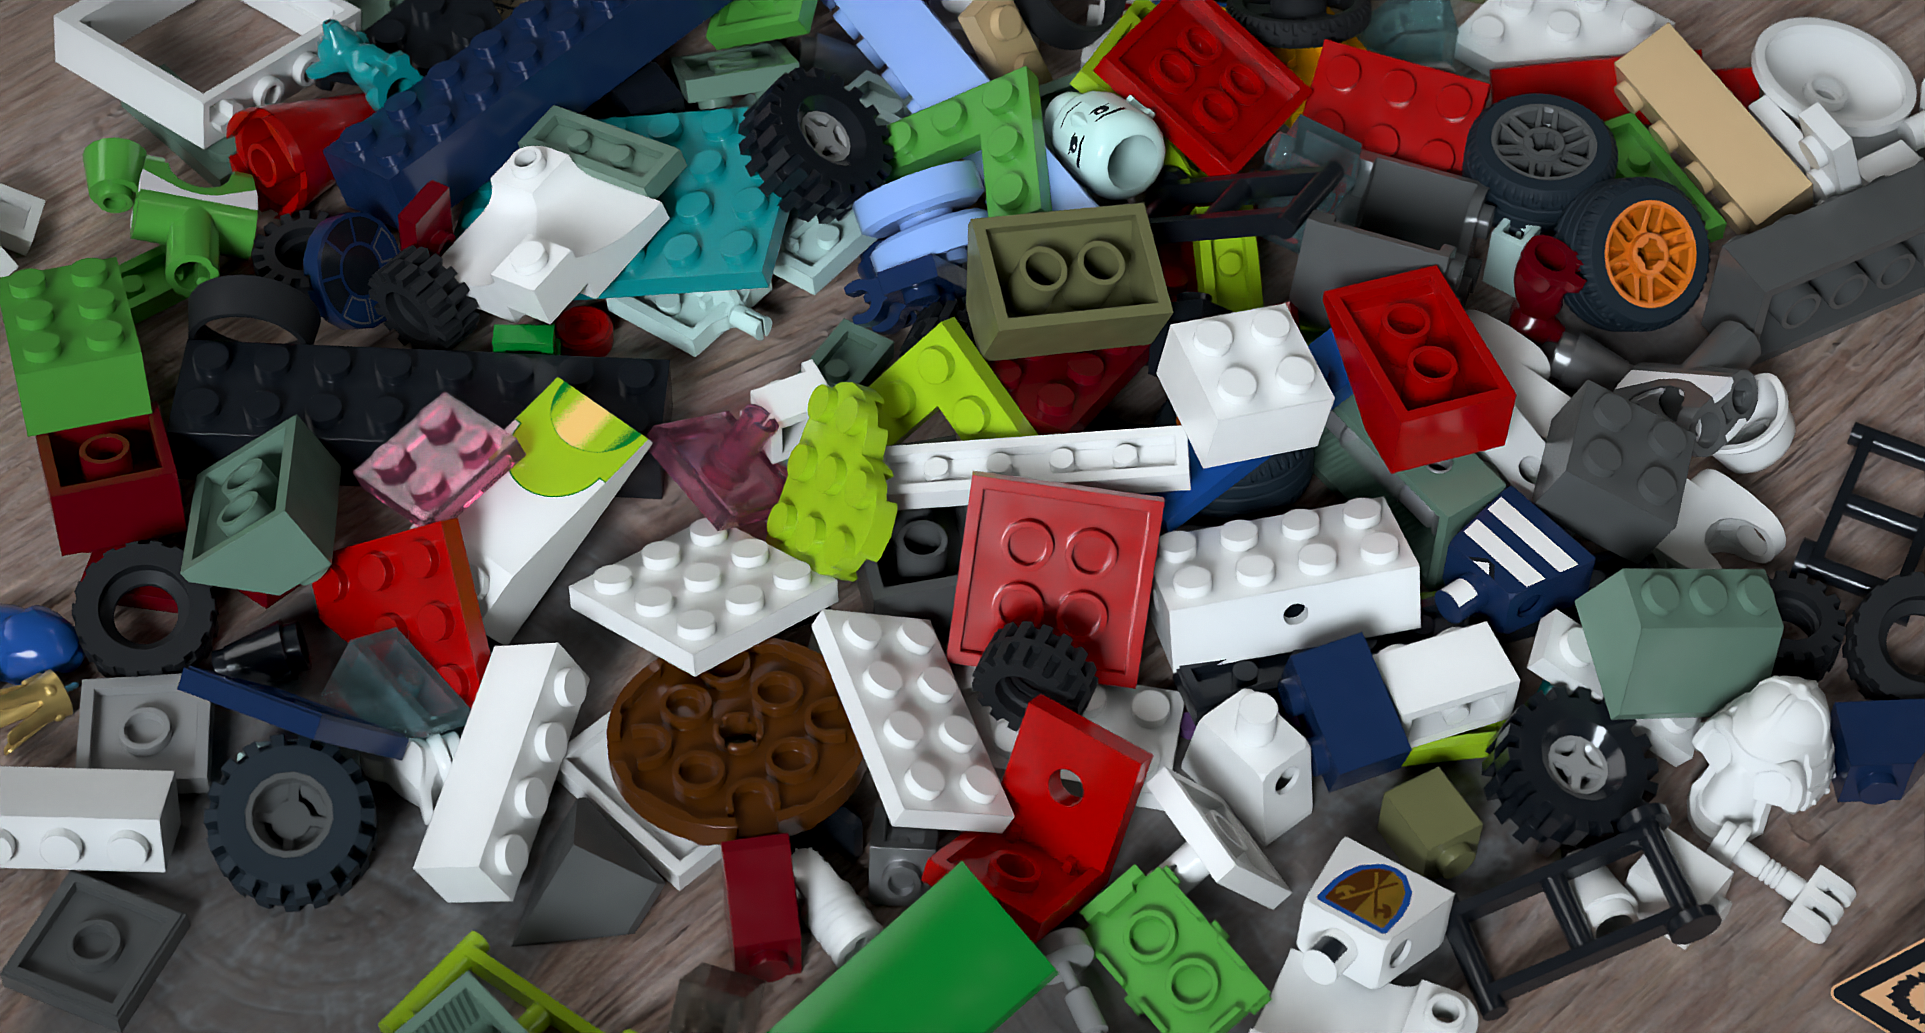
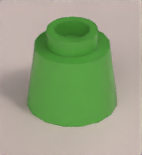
M118 137L103 138L92 142L84 149L82 154L90 199L100 209L109 213L128 211L135 202L140 176L147 157L146 150L132 140Z

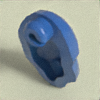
M0 603V682L21 685V681L39 672L43 674L49 669L60 673H70L78 669L84 661L85 654L81 644L78 643L79 638L74 626L59 613L45 606L33 605L24 608L17 605Z

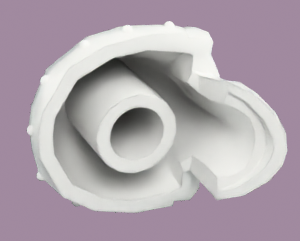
M1773 676L1764 679L1751 692H1746L1726 704L1724 708L1717 711L1707 721L1699 724L1700 729L1691 742L1695 750L1704 755L1709 766L1691 786L1687 798V814L1693 831L1701 839L1712 843L1723 825L1729 820L1738 827L1743 822L1754 830L1748 839L1749 842L1764 833L1772 805L1781 807L1787 814L1795 815L1799 810L1805 811L1816 805L1824 794L1830 793L1829 786L1832 779L1836 777L1834 764L1835 747L1830 731L1831 716L1827 699L1818 687L1817 681H1808L1796 676Z

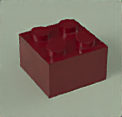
M157 401L151 402L152 414L35 435L45 487L62 556L92 553L101 548L141 540H156L166 535L187 531L178 475Z

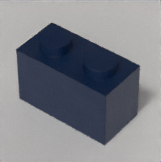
M1363 632L1291 655L1281 674L1282 680L1278 681L1279 696L1288 716L1291 718L1298 717L1307 738L1306 740L1311 747L1312 774L1315 777L1322 775L1328 792L1330 793L1400 769L1412 748Z

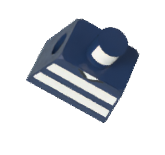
M1511 485L1504 489L1451 540L1448 545L1442 576L1446 586L1435 593V603L1441 615L1450 623L1458 624L1476 612L1498 633L1509 634L1539 621L1555 609L1562 611L1575 605L1574 600L1588 592L1596 558Z

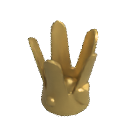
M49 669L43 674L39 672L21 681V685L0 689V728L23 720L8 733V744L3 750L5 756L19 747L46 724L53 721L60 722L65 717L73 714L72 703L67 692L79 686L78 682H73L64 687L55 672Z

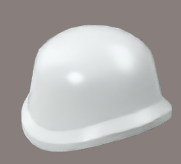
M1762 373L1754 376L1758 387V402L1755 412L1740 431L1712 455L1734 473H1754L1771 466L1785 454L1794 438L1796 427L1793 415L1788 407L1787 391L1777 376L1771 373Z

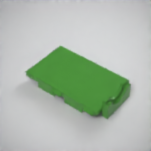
M1134 864L1085 906L1080 913L1090 924L1084 932L1094 950L1093 959L1097 958L1127 992L1128 995L1124 1000L1138 1016L1145 1013L1161 1033H1227L1250 1012L1256 1014L1272 1000L1270 998V991L1227 943L1230 936L1216 920L1211 924L1206 920L1203 914L1178 887L1181 883L1180 879L1167 865L1163 869L1158 866L1146 877L1140 868Z

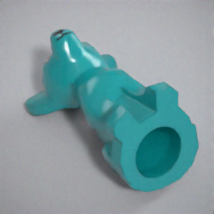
M326 19L323 22V35L317 42L319 61L306 69V74L310 79L324 78L337 72H348L366 94L367 102L374 111L381 109L385 101L392 95L406 91L423 79V76L410 65L408 55L401 51L388 54L374 44H369L365 33L361 31L354 32L348 26H342L336 19Z

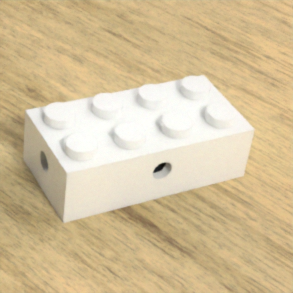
M1384 496L1372 499L1355 498L1344 504L1311 510L1294 509L1283 515L1249 521L1233 520L1222 526L1188 532L1172 531L1159 537L1148 612L1173 673H1176V669H1179V666L1225 660L1218 664L1221 665L1292 652L1297 649L1318 647L1363 632L1364 637L1368 638L1421 628L1420 565Z

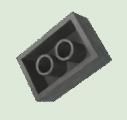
M956 435L897 445L957 441ZM968 505L897 510L892 535L878 562L866 559L858 571H856L858 577L856 581L865 613L927 619L931 621L936 634L950 632Z

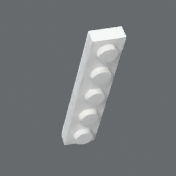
M1182 425L886 446L883 456V462L893 471L894 475L886 481L887 501L896 503L897 510L968 505L973 471L1137 494L1191 490L1189 439Z

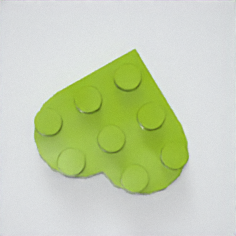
M840 382L834 387L821 384L812 392L807 408L809 419L799 444L794 447L789 456L787 464L788 476L779 502L772 508L767 521L768 534L765 540L767 544L806 562L810 565L811 570L818 574L853 582L858 579L856 571H858L866 559L878 562L892 535L897 514V504L887 501L886 481L894 476L893 471L883 462L888 440V430L878 427L877 408L885 404L883 397L874 389L854 382Z

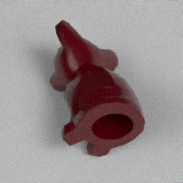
M1543 234L1533 236L1525 244L1517 261L1513 278L1516 298L1510 306L1508 326L1537 346L1543 345L1546 341L1559 342L1563 332H1566L1565 326L1556 317V314L1563 308L1564 295L1569 292L1579 293L1586 283V280L1577 275L1580 272L1578 270L1579 267L1584 265L1576 257L1578 253L1573 251L1564 242Z

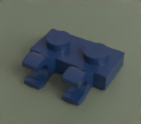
M931 253L877 272L878 277L869 280L857 279L844 287L845 294L853 298L865 294L863 296L864 301L870 305L866 312L852 317L853 323L861 327H872L873 332L880 335H892L904 327L911 311L917 310L920 312L924 307L928 309L931 303L937 301L944 307L948 300L957 301V299L965 297L967 292V270Z

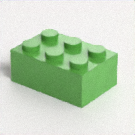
M117 257L107 259L84 258L68 266L45 270L22 269L11 276L0 277V307L28 437L152 414L142 352Z

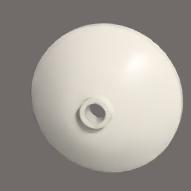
M1811 17L1786 19L1764 30L1759 36L1752 52V70L1764 94L1788 117L1800 123L1798 114L1819 102L1851 138L1872 137L1888 133L1901 126L1902 121L1909 117L1916 102V84L1910 70L1902 59L1875 37L1847 24Z

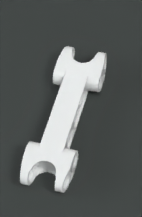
M1466 310L1470 320L1516 392L1517 396L1514 405L1546 443L1552 418L1571 399V397L1547 381L1551 375V367L1547 357L1536 344L1512 327L1478 310ZM1705 469L1700 471L1693 479H1686L1676 528L1646 558L1653 569H1722L1719 562L1711 555L1712 553L1719 552L1735 554L1753 562L1767 563L1772 561L1784 549L1786 536L1778 518L1749 491L1726 475L1716 470ZM1755 529H1756L1759 533H1761V535L1764 537L1765 541H1763V540L1757 535Z

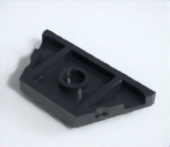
M404 0L363 31V33L366 34L369 44H374L388 54L401 51L408 55L410 65L424 78L434 65L451 59L469 46L471 40L476 35L493 29L503 20L492 0ZM337 72L324 78L314 79L316 87L331 92L335 83L358 86L348 72Z

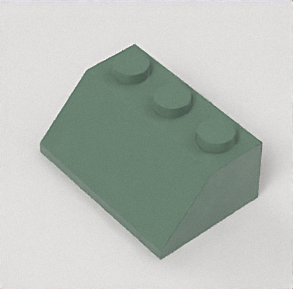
M297 414L196 475L180 572L188 582L280 596L298 584L306 586L314 583L332 565L341 466Z
M1621 569L1574 600L1611 720L1713 716L1717 711L1724 708L1726 704L1746 692H1751L1762 680L1771 677L1784 630L1774 592L1770 586L1765 569Z

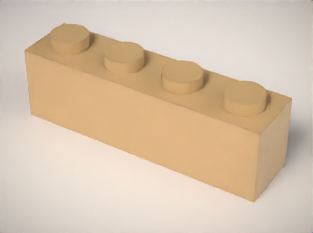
M1669 22L1614 63L1618 84L1614 87V91L1619 100L1632 114L1640 110L1652 124L1649 127V131L1654 140L1668 154L1674 150L1687 164L1684 168L1687 177L1703 195L1711 191L1721 202L1723 207L1720 208V212L1736 234L1753 233L1774 224L1783 216L1799 214L1814 205L1813 184Z

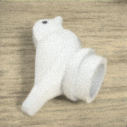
M453 731L440 736L436 732L431 734L426 740L411 734L405 735L409 741L402 761L360 751L359 763L364 774L375 781L387 783L404 799L420 807L425 825H429L435 810V803L440 796L460 741L457 733Z

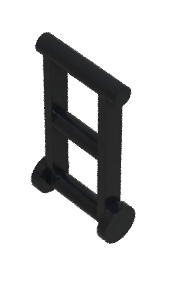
M1329 160L1319 167L1189 178L1181 169L1172 165H1163L1155 182L1146 189L1148 195L1140 203L1145 204L1155 244L1276 235L1281 239H1290L1307 221L1312 211L1316 210L1344 178L1345 171L1340 163ZM1295 196L1286 207L1239 210L1250 199ZM1213 203L1203 214L1159 217L1165 210L1178 211L1185 205Z
M1855 422L1847 444L1857 447V450L1818 540L1814 541L1804 537L1788 578L1796 579L1797 573L1808 575L1810 579L1819 580L1829 586L1865 598L1878 584L1881 586L1887 580L1825 558L1844 515L1913 540L1900 576H1908L1911 572H1915L1925 548V513L1923 518L1860 496L1853 493L1870 452L1925 472V446ZM1911 616L1903 617L1895 623L1907 627Z
M1645 804L1628 812L1617 824L1619 832L1617 836L1462 901L1459 900L1457 894H1454L1445 934L1485 1021L1496 1020L1504 1016L1508 1012L1506 1001L1668 934L1674 944L1685 945L1709 936L1721 925L1722 919L1714 905H1699L1664 834V831L1672 821L1664 804ZM1643 850L1670 908L1595 939L1568 881ZM1544 892L1570 950L1495 980L1469 922Z

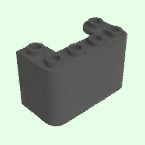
M1357 148L1351 156L1349 164L1351 170L1346 190L1341 188L1339 191L1334 215L1313 210L1307 218L1288 300L1298 308L1299 325L1326 332L1331 328L1322 300L1324 291L1434 265L1438 266L1462 307L1465 308L1469 293H1473L1482 266V260L1473 257L1478 238L1487 240L1495 216L1496 206L1486 204L1490 187L1482 185L1477 180Z

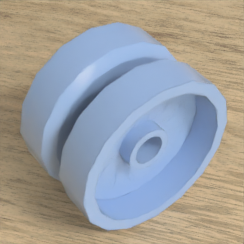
M963 160L934 166L887 183L854 202L852 209L861 234L874 238L889 237L879 243L870 256L876 275L877 272L931 253L957 266L967 262L968 224L971 219L988 217L987 210L980 208L966 209L973 205L985 190L975 162Z

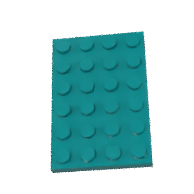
M749 107L596 119L681 150L687 167L657 198L658 201L663 203L669 220L597 299L769 288L789 212L786 213L780 209V206H777L781 197H778L774 192L768 197L763 194L758 187L764 181L760 175L750 177L745 167L752 160L751 156L740 154L738 144L745 136L738 134L739 124L745 119L743 114ZM491 180L466 197L454 231L456 240L488 206L492 196ZM579 293L572 301L594 298Z

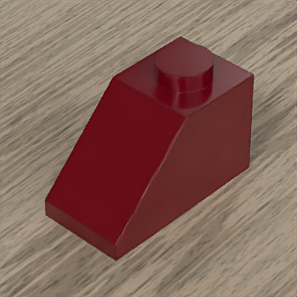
M788 833L722 841L721 860L724 912L735 983L752 980L760 983H770L781 980L787 975L802 974L801 933Z

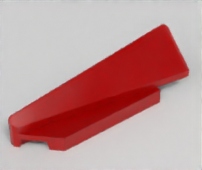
M1694 50L1703 60L1702 50ZM1623 56L1489 69L1491 103H1498L1500 100L1516 95L1550 94L1567 98L1583 105L1598 115L1604 122L1630 113L1614 91V87L1618 85L1614 63ZM1752 67L1712 69L1714 74L1749 112L1748 106L1760 99L1759 84L1754 76ZM1640 110L1635 113V116L1642 124L1652 125Z

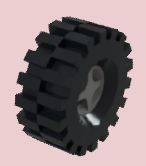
M803 67L794 68L789 74L785 72L743 114L745 119L739 124L738 134L745 136V138L738 145L741 155L751 156L752 160L745 167L750 177L760 175L764 183L758 188L766 197L774 192L781 198L777 206H780V209L786 213L793 207L797 208L798 219L810 222L817 215L819 224H830L835 218L838 222L845 219L853 212L852 206L856 200L885 183L884 180L890 175L892 166L887 163L894 157L892 146L883 144L890 137L887 126H877L875 122L880 113L873 104L866 108L860 101L864 93L856 86L850 91L843 87L844 78L835 73L828 79H825L824 70L812 67L807 73Z
M1566 686L1552 687L1546 695H1544L1542 690L1531 695L1524 704L1522 703L1489 741L1485 752L1490 755L1482 762L1481 775L1493 777L1483 788L1487 801L1499 799L1501 806L1494 812L1496 818L1501 825L1511 819L1519 827L1512 836L1521 844H1524L1530 837L1539 841L1535 852L1549 857L1557 848H1560L1562 859L1575 850L1586 849L1619 835L1617 830L1619 820L1633 809L1648 804L1657 795L1659 784L1650 781L1659 772L1657 758L1644 757V754L1652 746L1647 734L1635 737L1630 730L1637 723L1635 719L1611 720L1604 696L1596 704L1590 701L1591 690L1578 687L1570 697H1568ZM1557 771H1560V772L1563 773V777H1562V778L1559 776V774H1558Z

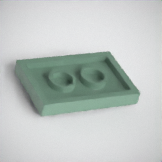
M778 40L669 58L673 81L688 103L698 102L699 109L702 110L730 106L733 104L732 96L754 93L755 100H757L785 72L789 74L794 68H799V62Z

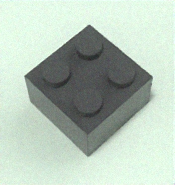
M1587 380L1551 420L1531 502L1556 524L1638 565L1677 526L1696 434Z

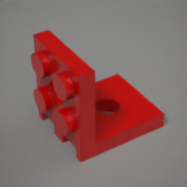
M1043 694L1038 695L1028 703L1001 783L1015 817L1003 833L964 831L928 858L921 881L933 887L962 861L1028 938L1036 944L1108 884L1154 755ZM1061 769L1069 770L1079 777L1084 789L1083 797L1074 796L1064 788L1060 777Z

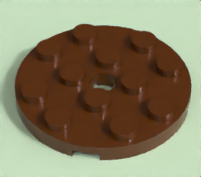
M771 637L696 677L660 657L638 672L623 688L611 709L607 723L609 767L612 779L623 799L637 814L659 829L702 846L721 845L722 841L788 833L789 836H793L800 832L809 831L836 812L850 798L861 782L867 768V763L823 655L800 644ZM749 734L756 738V742L749 740L739 744L730 743L727 748L724 744L726 737H738Z

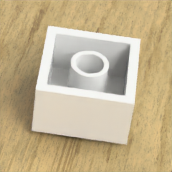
M1285 303L1171 324L1156 372L1203 469L1318 446L1335 399Z

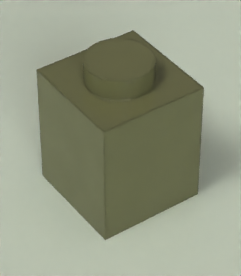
M1436 767L1384 792L1377 830L1407 869L1430 881H1434L1442 876L1445 879L1456 877L1471 866L1476 857L1483 823L1442 770Z

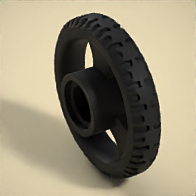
M1228 0L1226 12L1264 46L1302 49L1322 47L1325 39L1341 43L1357 36L1369 26L1372 7L1371 0ZM1327 7L1335 8L1343 12H1340L1335 15L1328 14Z

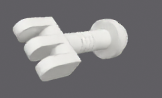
M1727 820L1708 847L1706 853L1727 868L1733 862L1752 876L1758 877L1760 881H1764L1765 885H1769L1772 889L1775 888L1777 893L1793 903L1781 922L1813 943H1824L1831 934V926H1835L1844 915L1843 908H1848L1856 898L1857 894L1853 886L1821 864L1807 882L1791 870L1787 871L1785 866L1782 867L1780 863H1776L1775 859H1770L1769 855L1749 843L1748 839L1754 831L1743 822L1738 827Z

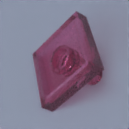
M756 404L746 405L738 420L730 411H724L654 425L646 438L653 442L648 451L717 531L768 519L772 508L779 502L787 476L776 464L770 462L763 450L769 439L778 431L779 425L775 418L769 419L762 426L770 415L762 406Z

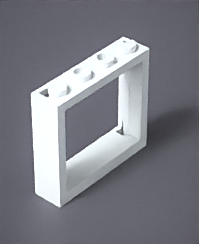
M81 0L53 15L55 62L202 149H206L226 137L228 123L235 113L249 107L282 103L315 83L314 79H310L307 76L306 69L319 61L317 42L323 35L322 24L326 19H336L342 26H348L354 32L361 31V9L345 0H241L302 36L209 91L201 93L119 45L197 0Z

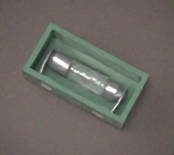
M1354 394L1330 411L1319 444L1314 447L1313 473L1343 504L1355 498L1372 499L1384 496L1420 565V582L1430 592L1438 591L1446 586L1442 576L1448 545L1453 537L1506 487V483L1501 479L1498 471L1490 463L1483 462L1475 453L1391 474L1364 428Z

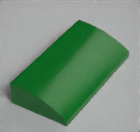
M961 861L766 1033H993L1060 973Z

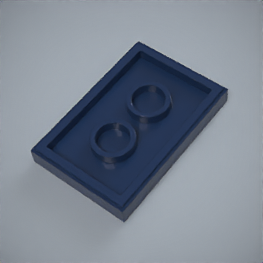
M189 666V668L184 667L177 690L304 737L392 759L403 760L409 741L404 733L285 690Z

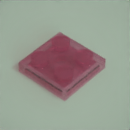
M443 392L432 403L425 406L413 420L388 442L380 446L353 474L364 490L420 527L442 520L457 518L523 459L526 454L517 438L446 392Z

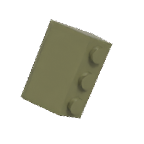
M1144 203L971 219L968 224L966 308L976 348L986 362L1152 344L1174 313Z

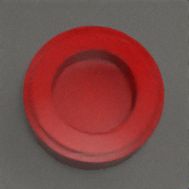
M591 306L573 307L564 311L554 323L556 338L560 339L561 355L605 357L613 347L612 321L601 309Z

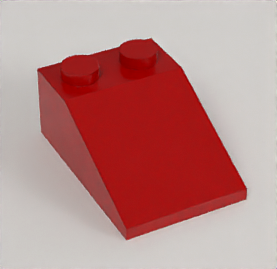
M1437 265L1324 291L1322 300L1364 428L1391 474L1505 446L1517 394Z

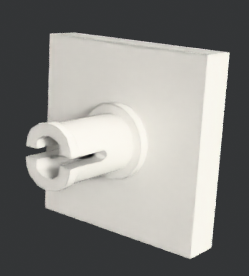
M1167 767L1160 770L1146 783V786L1186 840L1182 846L1159 865L1161 869L1167 865L1180 879L1181 883L1178 887L1185 895L1209 874H1211L1216 883L1272 910L1292 894V891L1222 796Z

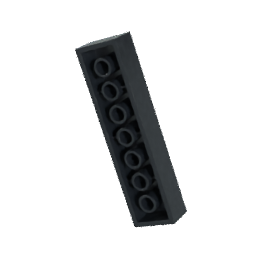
M187 339L166 434L178 479L196 480V475L297 414L340 464V486L444 490L559 377L653 442L615 497L662 499L673 411L670 360Z

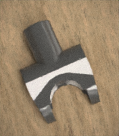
M1723 321L1682 365L1639 363L1620 381L1613 393L1696 434L1698 442L1695 437L1692 456L1709 457L1730 441L1755 412L1758 402V387L1754 375L1748 369L1761 355L1760 343L1756 335L1747 330L1743 324L1735 321Z

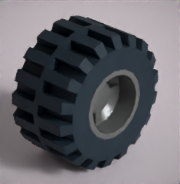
M284 734L269 736L271 744L258 748L256 741L242 748L245 756L238 762L230 758L222 766L223 778L220 783L213 781L207 794L211 802L209 809H204V825L208 832L206 839L210 851L224 877L228 878L234 889L242 896L246 897L249 895L256 900L257 905L272 909L273 905L283 906L286 912H300V906L313 904L314 908L317 909L328 905L327 898L338 892L342 897L353 888L351 881L357 874L363 877L370 865L368 858L371 850H376L378 840L376 831L378 818L373 795L368 781H365L362 776L360 767L352 758L347 760L342 756L340 748L336 745L326 743L322 746L316 744L315 740L302 735L298 736V741H286Z

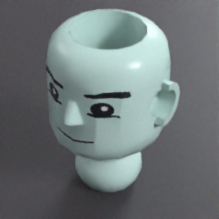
M1089 91L1083 94L1080 92H1065L1056 96L1049 103L1045 112L1044 123L1045 129L1052 139L1051 143L1055 157L1075 177L1090 196L1095 193L1109 200L1132 198L1143 193L1154 183L1163 168L1166 150L1163 133L1153 120L1156 114L1139 103L1131 95L1125 100L1113 93L1103 91Z

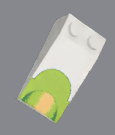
M557 377L422 511L410 529L442 520L458 518L485 633L506 646L516 635L653 442Z

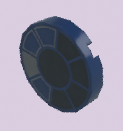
M366 212L340 213L337 216L328 217L321 221L308 238L303 258L304 276L310 275L313 290L307 291L310 299L315 303L320 315L326 322L342 330L375 328L387 320L384 315H378L374 309L378 302L370 299L368 291L372 287L368 285V282L373 277L372 275L399 254L400 250L395 237L385 224Z

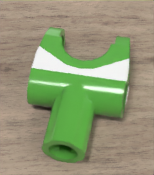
M147 155L131 214L130 238L166 245L165 280L172 286L174 292L189 297L198 285L219 277L220 255L249 260L254 244L258 217V195L254 178L251 174L233 171L229 181L222 186L213 188L198 187L179 179L171 171L169 163L165 162V158Z

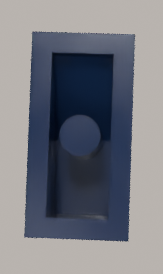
M1925 698L1834 702L1830 713V731L1835 747L1834 764L1836 777L1832 779L1837 802H1863L1877 805L1890 800H1901L1925 772Z

